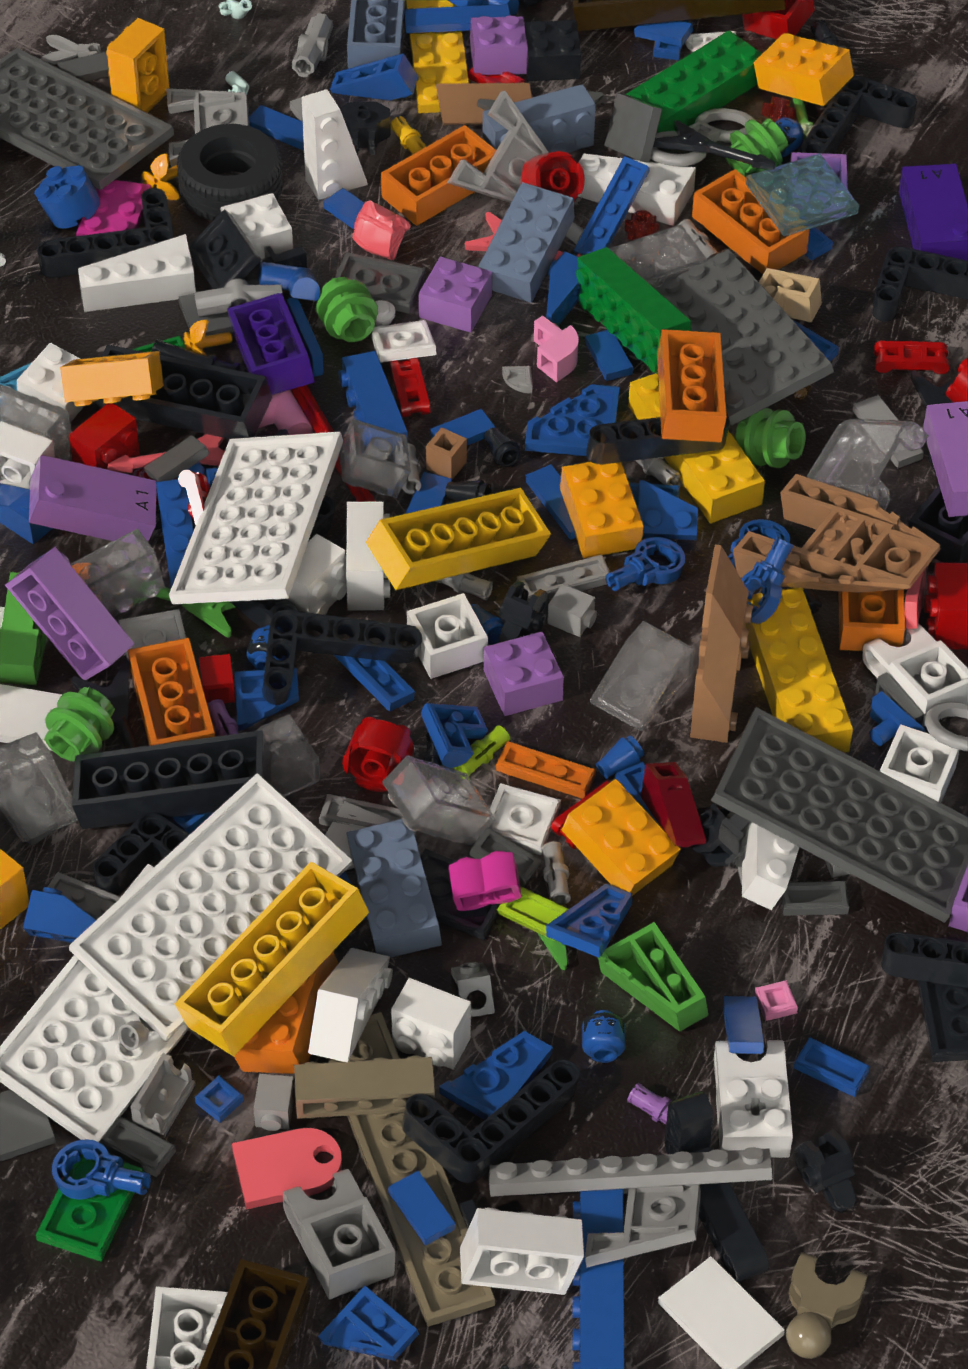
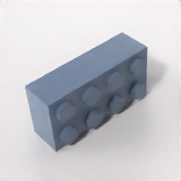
M351 0L347 41L348 69L402 54L406 0Z
M583 84L514 103L549 153L555 151L571 152L594 145L596 104ZM489 109L483 111L482 139L497 150L508 130L487 115L490 111Z
M521 183L478 266L479 268L492 271V291L532 303L575 218L572 197L527 183Z
M410 817L346 832L360 893L369 911L366 917L375 952L390 956L391 958L442 945L439 925Z

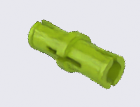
M497 725L481 741L476 740L472 743L470 747L474 754L466 763L454 767L455 772L461 778L466 779L483 763L488 764L493 759V754L506 744L507 741H510L508 732L502 726Z

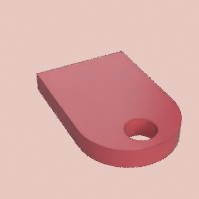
M301 1128L232 1143V1151L246 1210L283 1202V1191L294 1187H301L307 1196L324 1192L334 1183L333 1173L341 1171L342 1168L341 1150L336 1140L328 1133L315 1128ZM322 1152L330 1153L333 1156V1159L328 1163H319L314 1158Z

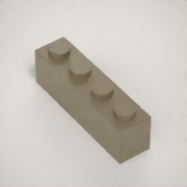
M410 1056L403 1059L376 1058L369 1061L307 1062L301 1065H294L297 1119L404 1112L407 1100L414 1094H425L435 1100L432 1057Z

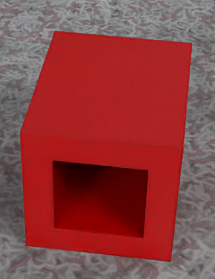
M230 654L199 657L202 688L207 704L216 699H220L224 703L235 702Z

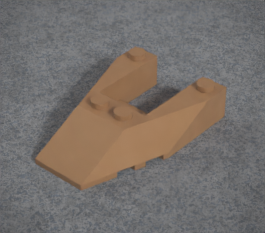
M795 474L780 492L784 519L816 529L802 548L796 546L792 548L782 568L785 578L781 587L855 593L910 589L940 550V544L914 526L912 529L900 521V517L894 512L889 514L879 507L878 501L873 498ZM751 531L747 532L733 549L736 571L740 578H743L748 572L752 571L757 561H765L775 539Z
M716 544L705 597L703 630L698 655L700 657L696 673L690 737L727 743L729 730L736 731L738 713L732 712L737 670L740 671L741 660L748 659L749 629H746V623H751L753 605L748 604L749 591L723 547Z

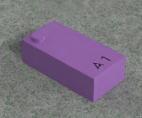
M968 401L927 405L923 432L948 516L968 515Z
M40 455L30 481L29 523L145 548L156 526V481Z
M56 547L30 563L5 584L7 589L81 679L87 680L106 669L135 644L72 568L69 559L59 552Z

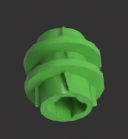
M768 118L759 124L757 121L750 119L745 123L746 135L738 130L730 134L732 145L729 147L755 155L762 154L774 161L775 167L782 164L781 152L788 148V141L782 130L773 120ZM726 158L733 170L736 169L746 178L752 173L759 178L767 175V169L753 168L752 165Z
M347 277L332 278L322 287L316 304L318 316L324 323V327L329 335L334 338L343 339L347 342L362 341L374 329L375 320L378 315V306L372 296H370V292L365 284L358 280H351Z
M764 408L739 421L735 440L753 465L764 466L768 464L770 467L782 468L787 465L790 459L796 460L802 455L806 436L803 423L795 422L794 416L789 411L778 409L773 412L772 409Z
M90 687L81 688L78 693H64L57 702V708L51 709L45 718L46 727L49 731L46 733L44 740L54 753L70 762L75 761L76 755L98 753L102 747V741L109 739L114 731L111 716L115 708H113L111 702L103 694Z

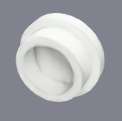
M375 301L378 306L375 325H389L395 317L394 305L388 301Z

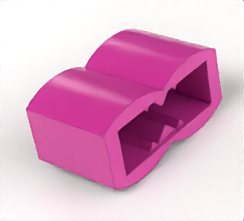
M494 851L481 859L465 857L449 865L453 900L458 911L479 909L489 904L508 903L522 897L518 868L513 852Z

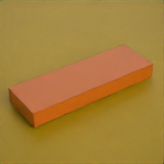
M507 741L496 763V771L581 799L587 795L596 776V769L509 741Z

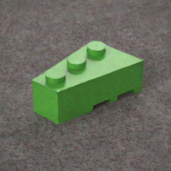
M10 572L9 581L18 573ZM7 589L3 622L0 628V683L37 685L47 636Z
M655 922L606 948L601 957L598 958L603 975L678 1031H682L709 1016L705 995Z

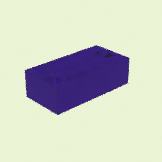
M942 164L902 167L899 194L913 249L968 261V205L957 165Z
M282 292L227 308L233 334L248 372L266 376L271 395L314 383L307 351Z

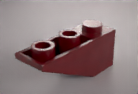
M676 762L646 764L641 798L675 846L681 847L706 844V837L688 778Z

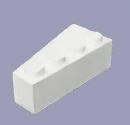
M326 89L303 96L302 118L305 180L317 199L321 200L330 197L342 188L349 191L368 185L341 110L329 91Z
M584 153L578 163L583 168L585 184L582 193L578 197L599 203L623 158ZM635 160L649 166L650 171L628 212L674 226L694 192L696 167L671 166Z
M186 234L78 268L84 312L177 300L180 296L196 292L194 271Z
M749 821L745 826V836L742 838V846L745 847V859L742 862V897L772 910L787 889L799 847Z
M351 948L318 989L308 1050L309 1054L343 1062L349 1061L378 1000L382 997L384 988H389L393 973V969L388 968L390 956Z
M156 1287L146 1369H198L228 1292Z

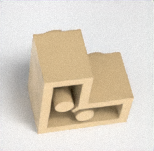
M766 268L759 281L761 286L790 318L807 322L813 321L822 304L819 278Z

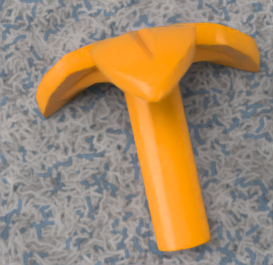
M167 153L162 154L154 159L151 164L153 175L148 171L142 173L143 183L151 185V188L157 185L158 189L165 192L168 200L180 199L178 191L171 183L167 182L178 177L177 165L169 168V156Z
M200 320L190 327V334L184 332V345L187 350L207 356L203 351L204 348L231 343L232 335L230 332L205 336L209 321Z

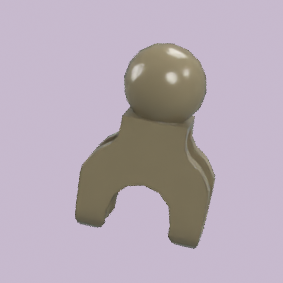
M801 1252L792 1273L788 1292L791 1304L797 1310V1315L787 1327L786 1339L793 1353L803 1358L813 1359L821 1356L831 1344V1331L833 1327L855 1318L868 1275L851 1270L850 1275L844 1282L837 1285L827 1284L820 1280L815 1273L817 1257Z

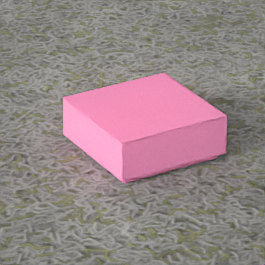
M787 980L755 988L754 994L757 997V1002L765 1021L797 1014L798 1006Z

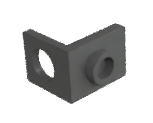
M468 962L459 967L451 968L460 998L467 1000L469 993L475 990L482 991L486 996L485 1003L481 1007H471V1017L495 1013L491 978L484 963Z

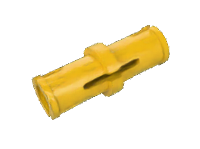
M399 116L400 121L397 117L391 121L390 128L400 138V144L404 149H408L414 154L427 147L421 140L420 133L416 129H412L403 116Z

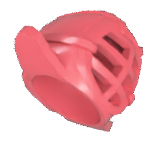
M368 200L364 203L356 217L353 239L365 251L394 260L404 234L411 228V224L405 218Z

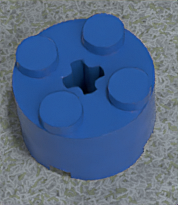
M80 165L65 168L60 166L52 167L47 171V177L34 192L48 218L57 228H71L79 225L77 220L85 217L86 220L92 217L101 203L98 192L84 168Z

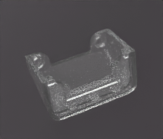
M848 419L836 427L808 473L807 478L873 498L878 501L879 507L886 510L890 501V493L885 484L879 479L881 473L893 454L905 449L910 451L920 449L927 440L928 435L913 421Z

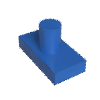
M881 691L872 698L870 717L879 725L871 729L869 735L876 745L881 746L895 737L900 724L925 732V729L884 692Z

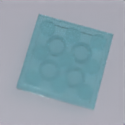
M820 153L777 166L774 170L767 169L747 175L746 185L784 237L858 214V203Z

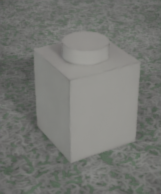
M562 584L548 604V624L581 637L587 627L591 628L596 620L597 611L594 610L595 597Z
M259 1074L254 1103L255 1127H262L269 1131L289 1130L294 1101L293 1076Z

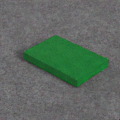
M83 1154L79 1155L81 1161L72 1166L68 1176L76 1180L86 1177V1174L94 1168L96 1161L86 1160ZM123 1162V1168L143 1172V1168ZM58 1189L36 1233V1239L39 1242L102 1262L133 1198L134 1192L117 1189L113 1193L110 1192L109 1196L97 1194L88 1199H72L65 1196Z

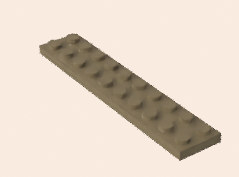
M382 1013L370 1016L349 1060L400 1059ZM325 1057L327 1063L339 1062V1060ZM404 1112L347 1116L427 1327L495 1306V1298L490 1287L461 1284L460 1246L467 1233V1227L443 1166L403 1131L402 1121ZM416 1171L421 1173L455 1222V1230L426 1246L388 1193L390 1185Z

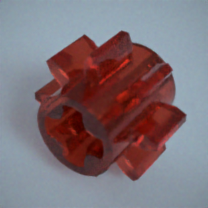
M771 97L770 103L763 102L761 115L774 122L781 118L794 120L796 109L790 107L791 100Z
M645 210L631 213V220H625V231L628 232L627 239H632L634 243L639 245L653 242V235H659V224L656 223L657 216H653Z

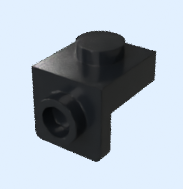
M271 246L264 247L265 258L262 259V262L307 268L306 252L302 246L279 254H275Z

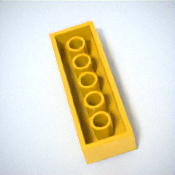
M656 373L630 382L628 407L637 420L661 417L659 379ZM729 430L725 446L720 450L664 457L670 467L680 473L679 480L710 524L762 505L765 480Z
M516 488L381 519L370 534L366 544L394 589L400 590L536 556L551 533L522 488Z
M803 588L783 589L779 605L769 619L759 624L746 623V629H749L748 641H750V650L772 715L843 753L849 752L853 728ZM753 594L752 599H748V601L751 602L753 607H760L758 602L763 594Z
M310 862L177 1000L175 1006L187 1027L234 1057L369 914L358 888L317 864Z

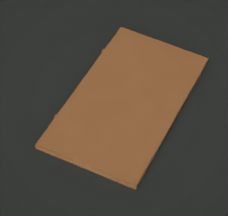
M529 83L436 84L443 125L483 124V111L485 110L477 106L478 100H496L501 91H506L513 102L532 98Z

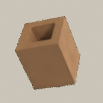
M441 427L426 445V470L453 480L467 463V438Z

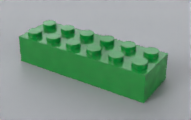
M728 30L629 91L626 95L661 108L662 112L657 133L675 131L674 121L678 120L687 126L695 124L696 117L702 112L721 108L758 85L754 61L763 53Z
M608 247L577 257L578 269L576 270V276L580 283L581 293L579 294V302L582 308L590 312L597 322L603 324L610 334L615 335L621 341L624 347H628L637 359H641L653 373L655 372L658 375L657 353L662 329L691 331V320Z

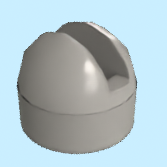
M130 1021L119 1028L118 1035L121 1044L126 1049L135 1050L144 1045L148 1040L149 1030L146 1026H143L141 1021Z

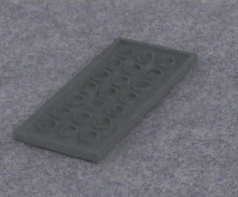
M18 48L0 59V138L53 166H60L61 168L82 166L94 187L102 190L174 136L172 125Z
M729 249L654 287L691 320V331L721 333L726 412L731 426L834 372L832 363Z
M756 707L711 801L945 923L952 912L953 903L968 866V817Z

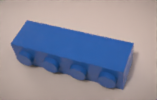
M376 351L343 357L342 370L338 371L341 386L347 388L346 397L349 407L355 408V423L357 428L362 427L363 429L362 439L365 448H370L374 459L397 454V449L400 445L404 452L403 444L408 443L407 429Z

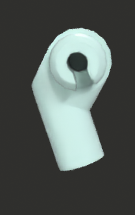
M227 0L220 3L219 10L223 16L230 14L235 19H241L249 12L252 4L249 0H241L240 2Z
M235 71L229 72L225 80L233 88L232 91L228 89V92H246L247 95L249 84Z

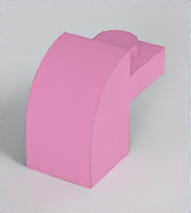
M544 316L535 320L534 342L540 345L537 347V368L555 382H558L570 374L577 365L578 334L571 325L561 330L557 324L550 322Z

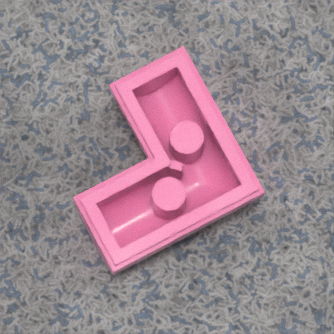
M291 390L272 395V400L258 428L275 423L278 430L287 429L289 435L312 433L311 424Z

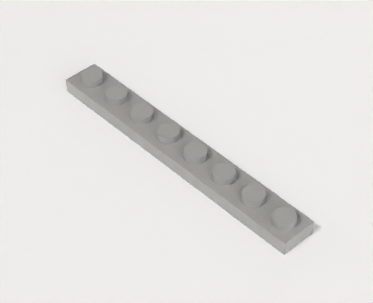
M756 1147L732 1151L716 1149L710 1152L642 1154L633 1157L607 1156L600 1159L573 1158L567 1161L549 1162L547 1160H538L534 1163L514 1164L512 1162H504L499 1165H490L489 1186L490 1197L760 1181L772 1180L770 1149Z

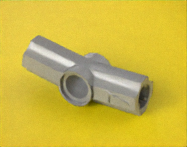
M317 13L315 17H311L305 34H301L299 37L297 53L292 60V69L298 73V76L308 77L310 73L315 71L319 61H325L328 40L333 29V20L329 19L326 14Z
M233 279L225 285V288L195 292L198 316L202 317L228 312L227 308L281 293L282 287L281 284L249 285L243 279Z

